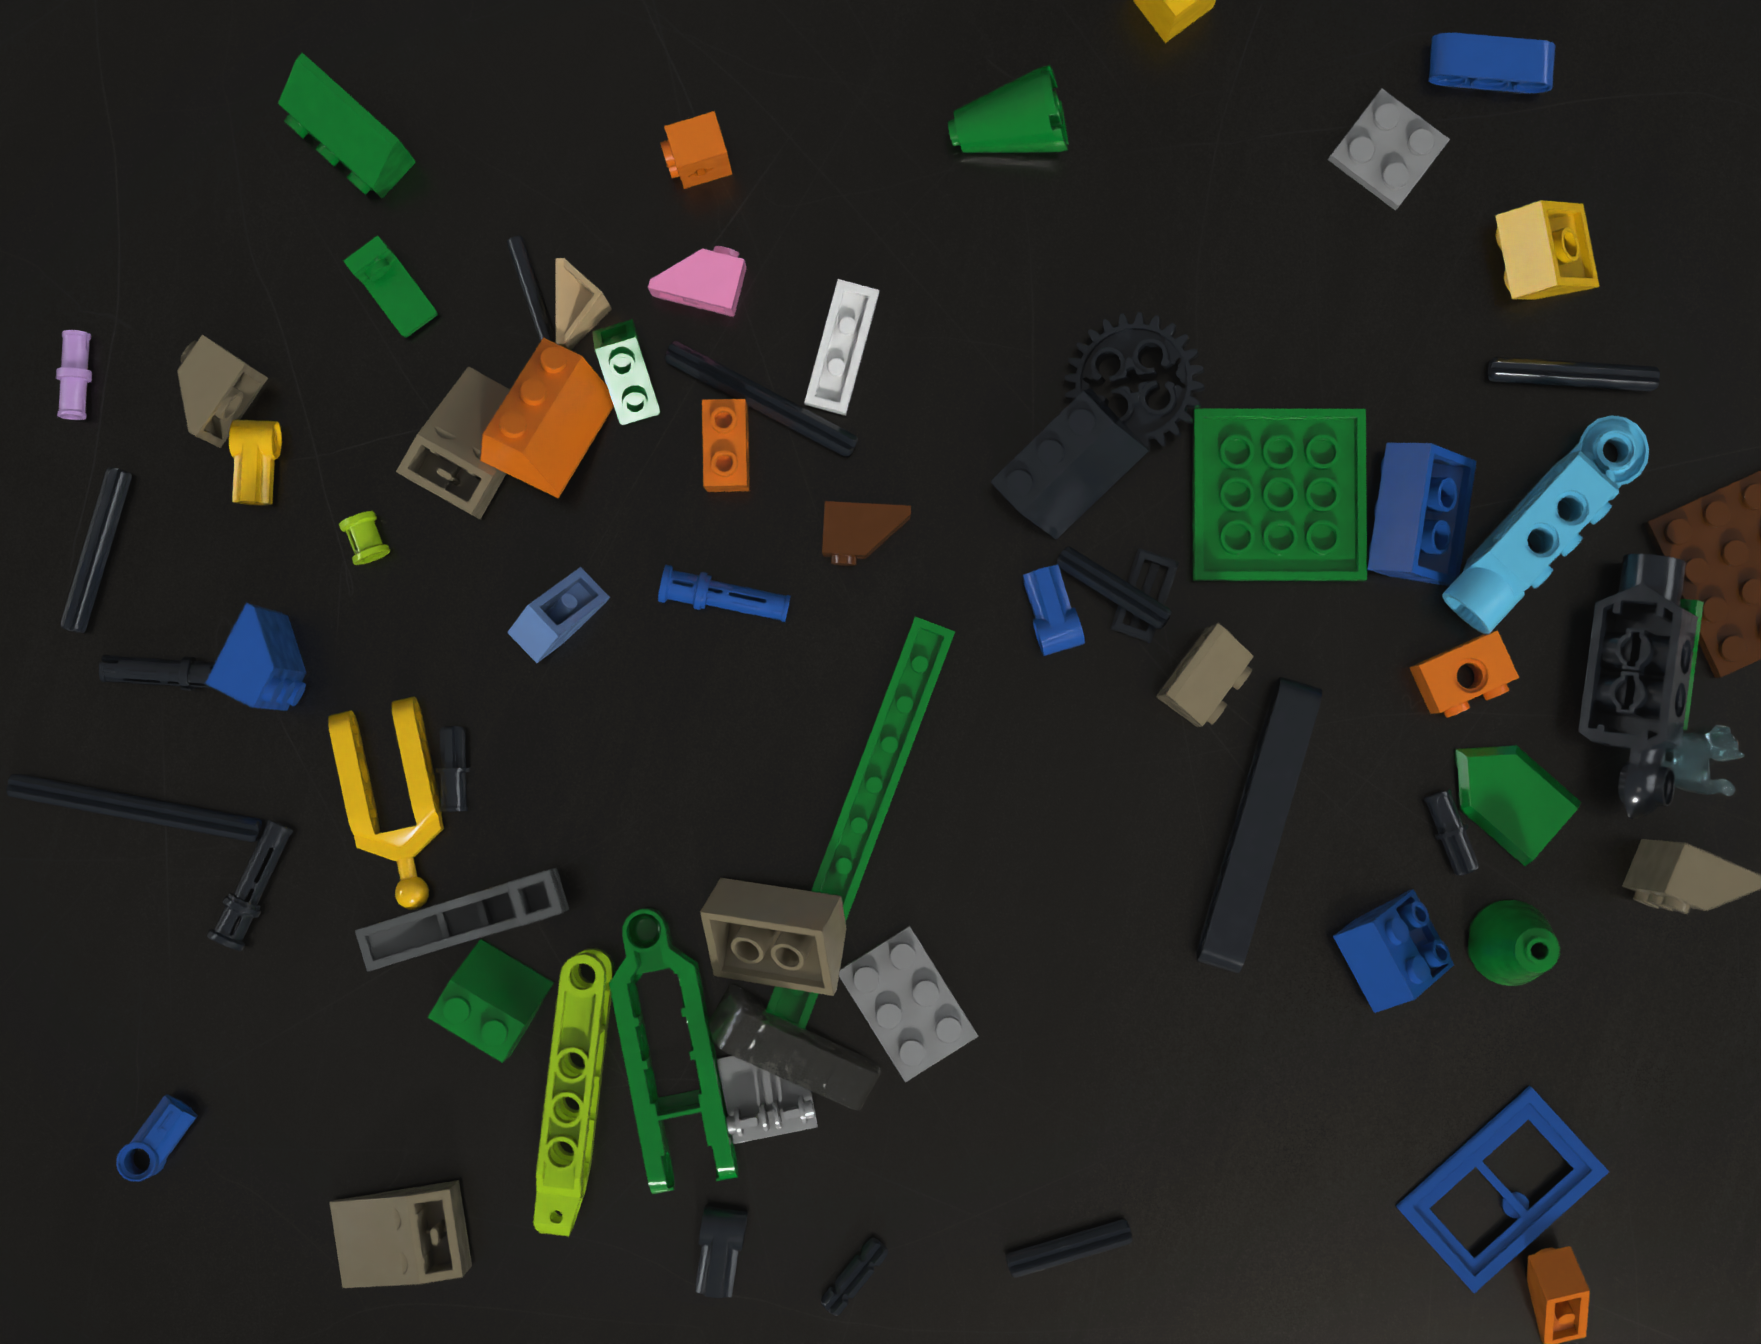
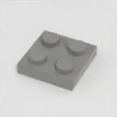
M1381 89L1328 160L1396 210L1450 139L1385 90Z

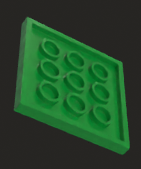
M1194 409L1192 411L1193 581L1367 580L1366 409Z

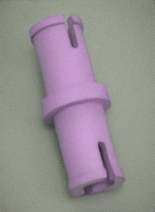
M78 330L62 331L61 368L56 370V379L60 380L59 411L57 416L68 420H84L87 415V383L92 381V372L88 370L91 334Z

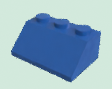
M1386 443L1385 456L1381 462L1382 476L1379 496L1374 507L1375 522L1372 541L1368 547L1369 562L1367 570L1395 578L1450 586L1460 575L1477 461L1432 443Z
M246 603L205 684L253 708L287 711L290 705L295 706L301 699L306 684L302 682L306 675V670L288 615Z

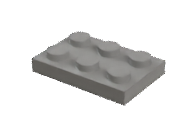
M910 925L840 968L839 977L905 1082L978 1037L972 1024Z

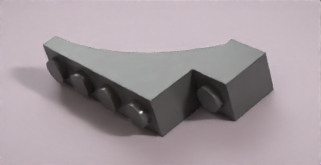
M554 868L355 930L366 970L369 972L433 951L551 917L570 909L558 870Z

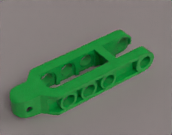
M641 908L631 913L624 922L622 936L626 958L609 982L650 1191L652 1194L675 1190L673 1166L663 1120L698 1112L702 1114L707 1144L713 1150L716 1181L737 1178V1158L732 1135L728 1132L726 1122L728 1115L698 962L673 946L669 924L666 917L659 910ZM669 968L674 974L678 975L683 1000L681 1013L682 1017H686L691 1039V1050L689 1053L691 1060H694L696 1064L700 1089L659 1097L637 982L643 973Z

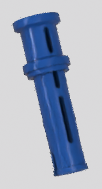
M665 564L658 602L665 603L669 599L693 604V608L696 610L705 609L706 605L781 620V622L786 621L791 595H781L750 587L711 580L712 576L706 572L695 575L675 571L672 565Z

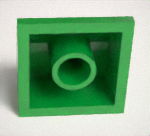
M481 938L450 979L427 1018L503 1063L512 1055L555 982Z

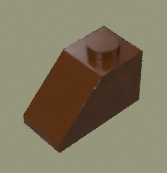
M825 501L823 557H831V564L856 565L857 558L866 559L910 519L911 506Z

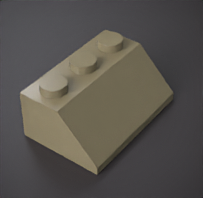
M1641 839L1622 886L1635 891L1633 899L1656 909L1660 907L1669 911L1676 910L1688 914L1690 908L1707 911L1761 889V875L1686 843Z
M726 878L719 879L700 911L714 976L834 996L837 991L846 935V923L841 896Z

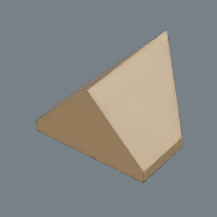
M556 258V344L572 350L612 308L602 291L565 258Z

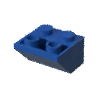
M1414 889L1354 919L1333 936L1374 1013L1415 1000L1454 966L1448 947L1440 939L1429 918L1427 908L1420 902Z

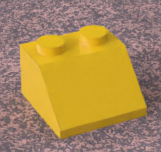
M1540 200L1495 215L1498 227L1496 230V240L1503 253L1506 268L1504 281L1507 289L1510 291L1511 299L1534 300L1599 287L1583 204Z

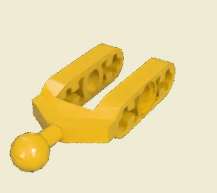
M413 696L393 701L392 715L416 826L380 833L375 800L356 716L350 710L329 715L328 718L329 732L347 818L354 835L356 848L397 862L400 881L395 889V898L403 908L408 910L421 908L429 897V888L422 878L417 877L413 857L444 829L441 817L442 812L439 811V807H441L423 718L416 697Z

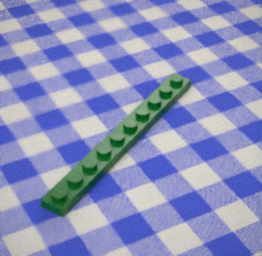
M916 616L811 890L812 892L841 896L845 922L955 634L953 630ZM775 986L762 1021L803 1036L819 993Z

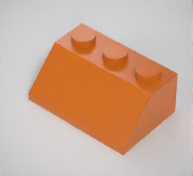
M543 337L483 432L480 461L559 498L614 407L607 385L583 356Z

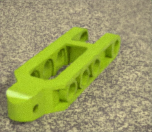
M587 948L571 957L563 965L560 973L536 1173L537 1196L533 1223L535 1229L544 1234L571 1235L586 1192L592 1164L611 1004L609 982L614 976V963L610 955L598 948ZM582 963L588 964L593 968L595 972L594 982L588 981L582 976L580 969ZM570 1052H575L582 1056L585 1067L576 1066L570 1058ZM565 1097L575 1099L580 1110L571 1109L567 1105ZM560 1141L569 1143L574 1153L566 1152L562 1148ZM556 1210L560 1211L562 1213V1216L558 1215Z

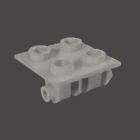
M801 1042L717 1059L728 1115L726 1122L728 1132L732 1135L733 1144L818 1127Z

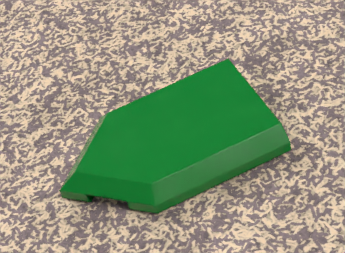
M1517 745L1455 749L1459 782V810L1523 866H1527L1538 856L1578 810L1581 804L1580 800Z

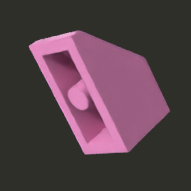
M715 246L713 251L702 248L651 278L648 289L653 297L734 317L747 269L745 260L738 258L739 252L727 247Z

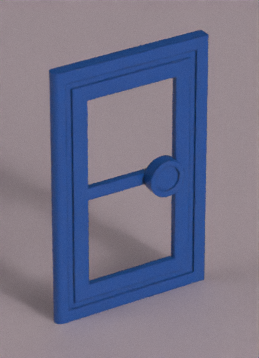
M1529 1085L1401 1200L1396 1207L1475 1294L1606 1176L1609 1171ZM1527 1120L1535 1126L1573 1168L1572 1171L1530 1208L1529 1201L1525 1195L1516 1191L1510 1192L1483 1162L1488 1155ZM1476 1167L1503 1197L1501 1204L1505 1214L1518 1219L1473 1258L1429 1208Z

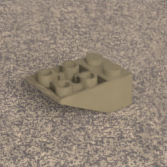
M468 366L418 432L396 472L474 517L481 519L507 474L480 461L482 436L510 389Z
M459 1180L330 1201L342 1288L430 1283L463 1277L472 1267Z

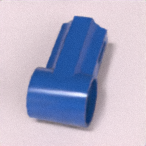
M1058 564L1024 574L1022 576L1024 586L1035 616L1033 626L1043 656L1085 644L1084 633L1077 611L1074 607L1071 608Z
M169 1094L165 1095L132 1141L120 1150L116 1166L121 1176L129 1181L139 1182L158 1174L164 1168L167 1157L198 1115L181 1100ZM138 1148L145 1150L149 1154L150 1165L146 1171L139 1169L134 1163V1154Z

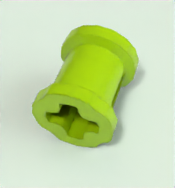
M373 511L356 514L339 523L341 531L346 532L355 555L352 557L354 565L366 564L390 553L389 546L382 543L374 522L377 516Z

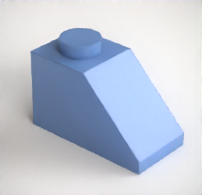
M580 567L528 604L507 633L538 663L570 638L610 597Z

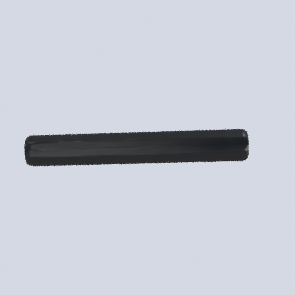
M1494 357L1488 364V379L1494 382L1652 391L1658 388L1660 381V371L1657 367L1507 357Z
M108 467L106 469L60 622L61 627L76 633H84L86 631L132 478L131 473L115 467Z

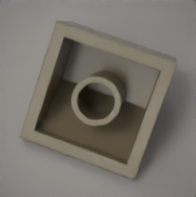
M202 335L198 341H193L186 347L181 356L182 365L177 372L188 431L196 437L221 448L229 436L231 422L235 419H241L268 377Z
M1218 623L1203 631L1156 697L1196 727L1203 726L1206 721L1213 725L1227 706L1222 701L1231 687L1238 690L1251 674L1253 669L1247 665L1254 656L1223 626Z

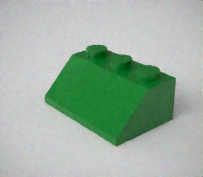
M301 53L295 61L278 102L288 114L283 121L300 137L304 138L308 133L320 143L315 150L331 165L335 167L339 161L351 171L346 178L366 195L372 190L383 199L416 161L394 134L305 54Z

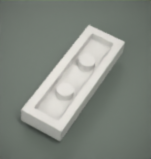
M838 279L806 394L805 405L846 416L877 304L879 290Z

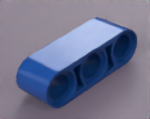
M1440 33L1432 37L1429 82L1440 86L1520 93L1548 92L1552 90L1556 45L1549 41L1465 33Z

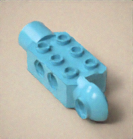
M1613 415L1599 418L1587 426L1579 443L1571 452L1545 474L1467 559L1463 572L1442 594L1447 605L1471 627L1483 634H1490L1524 597L1525 590L1530 586L1534 589L1537 588L1553 572V569L1549 566L1550 563L1560 554L1563 556L1568 555L1581 542L1583 537L1578 533L1589 522L1594 525L1608 513L1612 507L1608 501L1613 500L1619 494L1618 489L1621 485L1628 484L1641 475L1648 462L1649 446L1646 435L1640 427L1625 417ZM1605 442L1611 443L1617 449L1618 457L1615 463L1607 460L1603 454ZM1528 539L1531 542L1532 550L1528 545Z

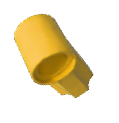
M235 419L231 422L229 449L231 456L234 458L232 502L247 505H272L274 462L280 456L282 433L278 421Z

